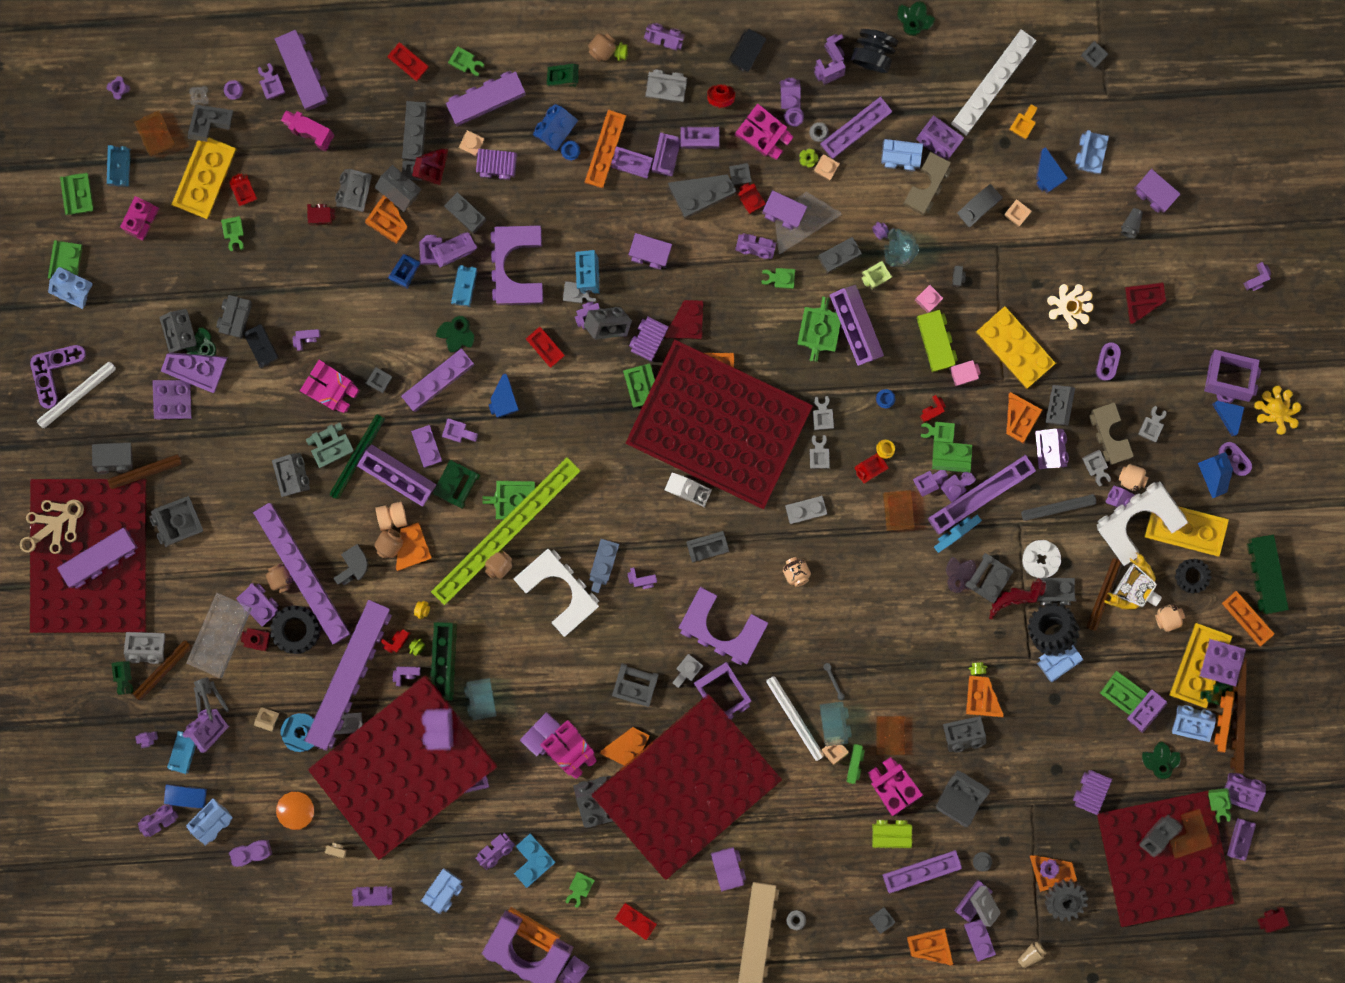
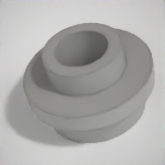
M815 123L810 128V137L816 142H822L828 137L829 130L825 124ZM817 129L822 130L823 134L821 136L816 135L815 131Z
M792 911L788 914L787 924L791 929L800 930L805 926L806 917L801 911ZM799 917L800 922L797 924L793 923V918Z

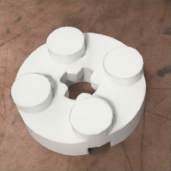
M1038 540L1030 543L1025 548L1022 564L1029 575L1036 578H1048L1057 572L1061 564V555L1053 543L1047 540ZM1039 554L1047 557L1044 565L1042 563L1038 564L1036 561L1039 559Z

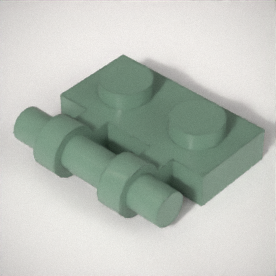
M340 422L335 425L331 424L327 426V429L319 433L315 432L306 439L309 446L316 443L318 447L311 452L319 468L354 452L347 435L344 434L339 437L337 434L338 431L343 429ZM331 435L333 440L323 445L321 440Z

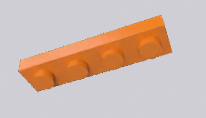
M611 110L607 111L587 173L586 184L603 189L626 115Z

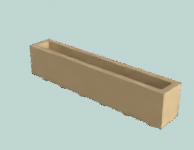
M754 881L752 883L738 983H762L763 977L767 978L768 966H765V960L770 958L771 947H767L768 939H772L774 928H770L771 920H775L776 909L773 908L774 901H778L779 890L776 889L774 884Z

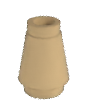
M1037 941L1035 944L1032 943L1017 960L1025 969L1044 959L1047 952Z

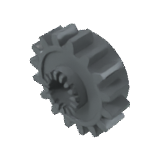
M1063 879L1061 882H1055L1053 887L1048 888L1049 893L1045 894L1047 899L1045 904L1049 914L1052 913L1053 918L1059 916L1060 921H1063L1067 917L1068 921H1071V916L1078 918V912L1084 913L1082 907H1087L1086 900H1088L1085 889L1080 886L1079 882L1073 883L1072 879L1069 881H1064Z

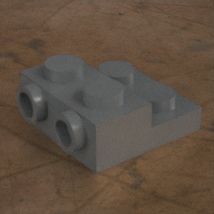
M189 496L151 511V524L157 526L159 531L157 538L160 544L164 543L165 547L203 532Z

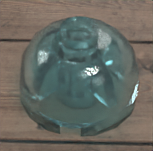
M893 228L889 231L886 238L890 239L889 246L885 245L884 248L886 263L891 264L890 266L892 267L909 265L919 252V245L912 233L906 230Z

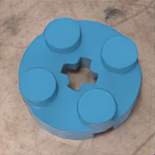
M299 713L290 716L284 721L281 727V737L289 749L302 752L314 746L305 742L314 718L308 714ZM303 727V731L306 734L298 738L295 730Z

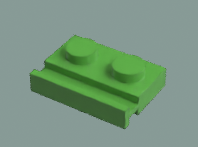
M83 173L60 177L65 215L93 212L94 207L89 174Z
M54 240L48 278H52L58 267L78 276L83 245Z
M650 363L623 370L633 408L643 406L655 381Z
M934 441L932 469L970 473L972 445Z
M1117 671L1114 672L1100 692L1102 696L1128 715L1136 709L1147 695L1145 691Z
M853 744L846 780L848 783L855 784L856 780L860 778L861 769L858 767L859 762L863 761L865 750H862V745Z

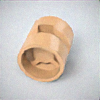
M402 501L391 504L389 508L386 505L376 507V515L381 532L392 529L394 525L397 528L408 525Z

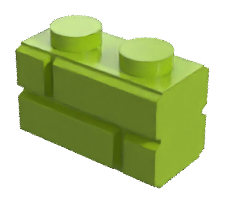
M877 820V823H872V847L912 848V824H907V820H896V824H888V820Z

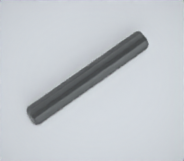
M1092 494L1024 510L1021 512L1023 521L1095 505L1096 497Z

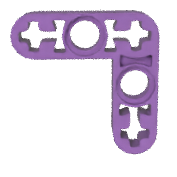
M73 345L37 354L31 358V369L42 407L51 409L58 403L51 370L82 362L86 358V351L83 347ZM75 349L82 352L79 355V359L72 356L69 357L70 362H67L68 358L65 351H68V354L75 353ZM57 353H61L64 358L60 364H56L53 361V357ZM38 358L45 362L42 364V370H47V373L37 375L36 372H40L39 366H35ZM43 376L49 378V385L46 387H41L39 384V380ZM52 389V392L48 391L49 397L53 398L51 405L44 403L47 397L46 393L41 394V390Z

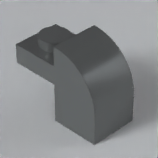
M989 184L957 214L971 227L1003 197Z
M356 544L341 554L349 568L334 577L338 585L342 583L345 586L353 580V575L360 581L367 572V557L359 544Z
M1169 815L1164 818L1162 817L1150 829L1139 845L1151 856L1155 857L1165 848L1169 840L1180 832L1182 826Z

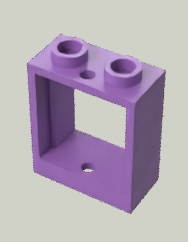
M1214 350L1210 357L1204 391L1249 402L1252 396H1256L1258 385L1255 383L1261 373V368L1258 367L1259 360ZM1220 362L1251 369L1248 389L1218 382L1217 376Z
M725 662L694 684L704 698L707 694L702 687L727 672L744 698L743 701L724 712L732 719L734 717L732 713L737 710L741 713L750 707L748 703L751 700Z

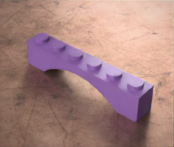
M1024 455L927 519L936 533L940 534L1036 470L1027 456Z

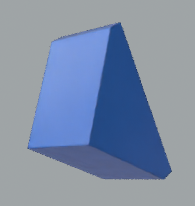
M403 254L388 279L408 289L420 262Z
M1221 401L1212 403L1231 436L1238 434L1244 407Z

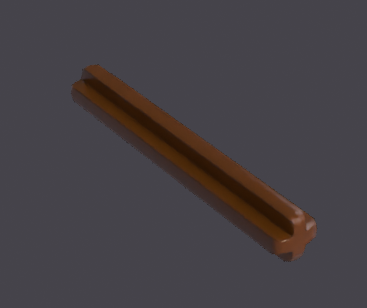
M179 454L111 477L108 479L109 487L114 489L182 464V460Z
M1117 558L1112 559L1089 618L1087 628L1090 630H1097L1107 605L1105 600L1108 601L1110 597L1108 593L1112 592L1122 562Z
M184 640L133 693L134 697L139 701L142 700L192 648L191 644Z

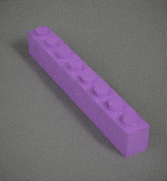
M268 503L253 512L332 644H336L351 635L273 504Z
M368 600L305 742L325 751L328 748L332 749L336 741L334 737L336 730L340 731L343 726L344 720H342L344 712H349L352 702L349 701L352 695L356 696L360 688L358 681L360 677H365L368 667H366L368 659L372 661L376 652L373 648L376 642L380 643L384 632L381 630L384 624L388 625L392 617L389 614L390 609Z

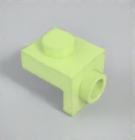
M881 261L868 270L863 271L861 279L866 287L870 286L871 289H874L892 278V276Z

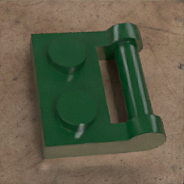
M449 460L432 494L464 509L466 505L464 502L475 481L479 480L481 475ZM464 474H466L469 478L456 500L452 497Z

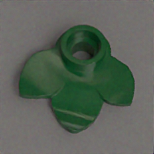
M922 1L915 2L910 8L902 4L898 8V19L903 23V30L909 36L918 35L921 30L931 28L935 20L933 16L926 15L927 8ZM910 24L916 25V27L912 28L910 27Z
M456 316L451 322H444L436 332V337L446 339V345L450 353L459 350L462 345L471 348L474 343V334L469 329L470 323L464 316ZM462 322L464 327L458 329L457 323Z
M199 327L196 335H194L196 346L185 348L188 351L187 354L215 356L216 346L211 342V334L208 330ZM205 347H208V351L204 353Z
M1160 741L1155 746L1153 753H1142V761L1144 766L1152 770L1158 779L1165 780L1171 776L1173 769L1179 766L1181 756L1180 752L1171 753L1168 745ZM1165 767L1167 771L1161 772L1159 768Z

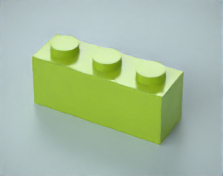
M940 310L917 316L932 373L955 366V362L958 359L955 350H951L950 347L952 338L950 332H946L944 326L947 324L945 314H941Z

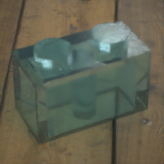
M491 679L467 682L464 691L465 697L470 699V705L467 706L469 717L473 716V720L497 716Z
M843 702L821 704L820 714L825 747L848 744V737H851V728L846 726L845 719H849L847 707H843Z

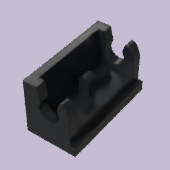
M749 28L745 29L727 63L743 72H749L766 38Z
M262 324L244 332V336L260 369L280 360Z

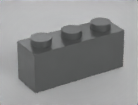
M406 102L402 154L404 161H416V157L424 154L426 102Z

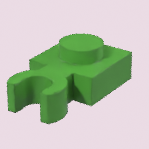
M458 46L448 64L466 73L467 69H470L471 73L478 77L480 74L474 70L475 67L481 66L484 68L482 62L472 61L475 57L473 54Z
M241 217L221 220L224 238L231 240L228 245L231 252L234 251L233 245L235 243H238L240 249L243 250L244 245L239 240V237L244 236Z
M776 268L775 274L769 270L762 271V274L769 275V280H762L761 284L768 285L771 282H775V288L794 289L795 269Z
M935 422V427L928 423L921 425V427H927L929 432L928 434H921L920 437L928 438L934 436V441L953 443L954 423Z
M1228 788L1209 790L1211 810H1217V823H1220L1221 815L1226 816L1227 822H1230L1231 813L1227 809H1231L1232 805Z
M577 871L569 887L574 892L567 897L566 903H569L571 898H575L577 900L575 907L578 908L581 903L580 896L587 897L595 880Z

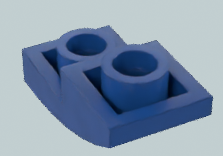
M167 784L165 786L164 804L204 808L207 789Z

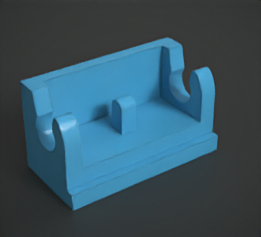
M108 145L107 184L109 186L129 187L130 148Z
M595 250L575 252L577 289H580L583 294H586L587 290H591L594 294L600 293L599 261Z
M458 266L451 304L470 307L477 268Z
M178 731L167 768L188 774L196 745L190 737H183L182 734L184 732Z

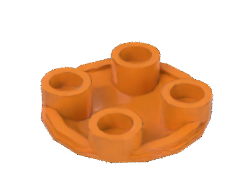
M290 792L279 800L276 807V815L284 827L291 830H299L306 827L312 821L314 805L306 794Z

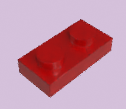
M400 42L387 56L388 59L416 82L429 68Z
M541 327L526 338L528 343L550 368L565 357Z
M624 903L614 918L645 940L648 939L657 923L627 903Z

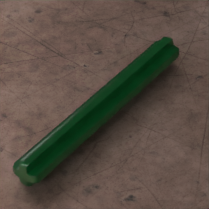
M376 414L332 488L330 492L331 497L337 500L340 498L365 451L370 447L385 421V418L381 415Z

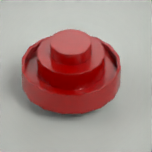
M714 85L707 92V100L711 105L718 108L728 107L735 101V91L727 85Z

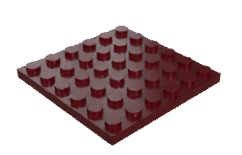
M1209 790L1098 813L1097 818L1120 927L1234 904L1215 811L1211 810ZM1169 815L1182 826V829L1169 840L1159 854L1153 857L1139 844L1159 819Z

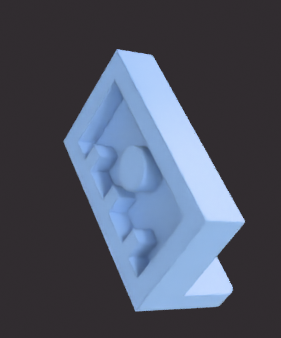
M1090 130L1081 135L1079 145L1082 146V151L1077 154L1075 164H1078V170L1101 174L1109 136L1092 133Z
M58 267L50 279L48 293L83 309L92 283Z
M1178 705L1172 734L1210 742L1216 723L1215 714L1209 710H1197L1188 705Z

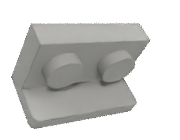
M661 70L649 72L646 91L647 98L684 102L687 78L683 77L684 74L672 73V75H667Z
M126 632L124 646L126 661L131 663L149 662L151 664L164 662L165 633Z

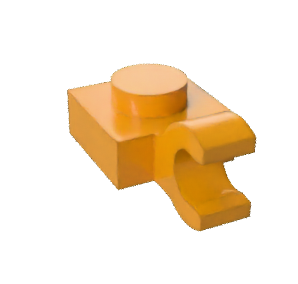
M1031 104L1025 115L1019 113L1009 130L1026 140L1036 123L1031 119L1037 107Z

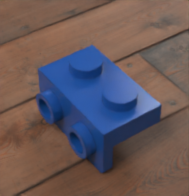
M554 104L547 110L543 121L537 124L533 135L557 151L578 120L563 107Z

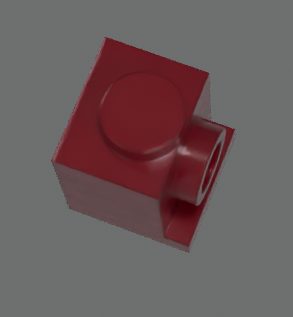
M307 204L309 225H332V220L336 218L335 208L327 207V204H316V208H313L311 204Z
M247 628V631L242 632L241 642L244 643L243 647L267 652L271 633ZM252 636L258 637L256 643L251 641Z
M1282 906L1276 907L1278 911L1271 909L1263 912L1264 916L1257 919L1261 930L1264 929L1266 933L1290 926Z

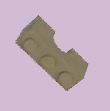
M930 152L921 169V172L929 176L930 186L927 189H918L912 186L903 205L921 215H924L925 211L929 213L934 204L931 201L934 194L938 196L943 187L940 184L942 179H947L952 170L949 168L951 162Z
M1115 402L1092 410V415L1089 416L1092 425L1097 427L1098 433H1096L1098 443L1104 447L1105 451H1102L1105 462H1109V465L1134 457L1128 439L1116 441L1109 434L1111 425L1121 421Z

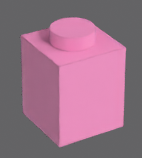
M929 285L915 301L929 313L942 301L943 297Z
M973 360L950 368L955 387L978 380V375L981 374L978 364H974Z

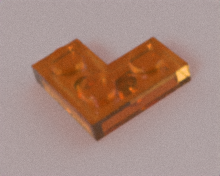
M1200 809L1182 814L1181 818L1186 834L1169 840L1175 858L1212 846Z

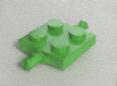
M822 297L820 308H804L797 345L812 349L810 361L814 359V362H818L819 351L835 352L841 322L837 313L828 309L830 301L828 297L826 304H824L826 297Z
M496 481L495 495L483 496V504H494L496 520H504L535 489V482Z

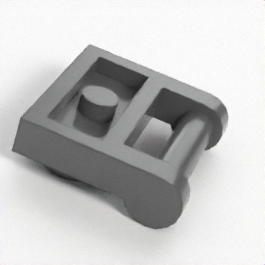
M984 553L981 564L965 586L994 604L1012 575L1013 570ZM992 564L993 566L981 586H976L988 565Z
M622 663L612 696L649 707L658 673L653 672L651 674L627 667V664ZM624 674L650 681L649 687L624 680Z

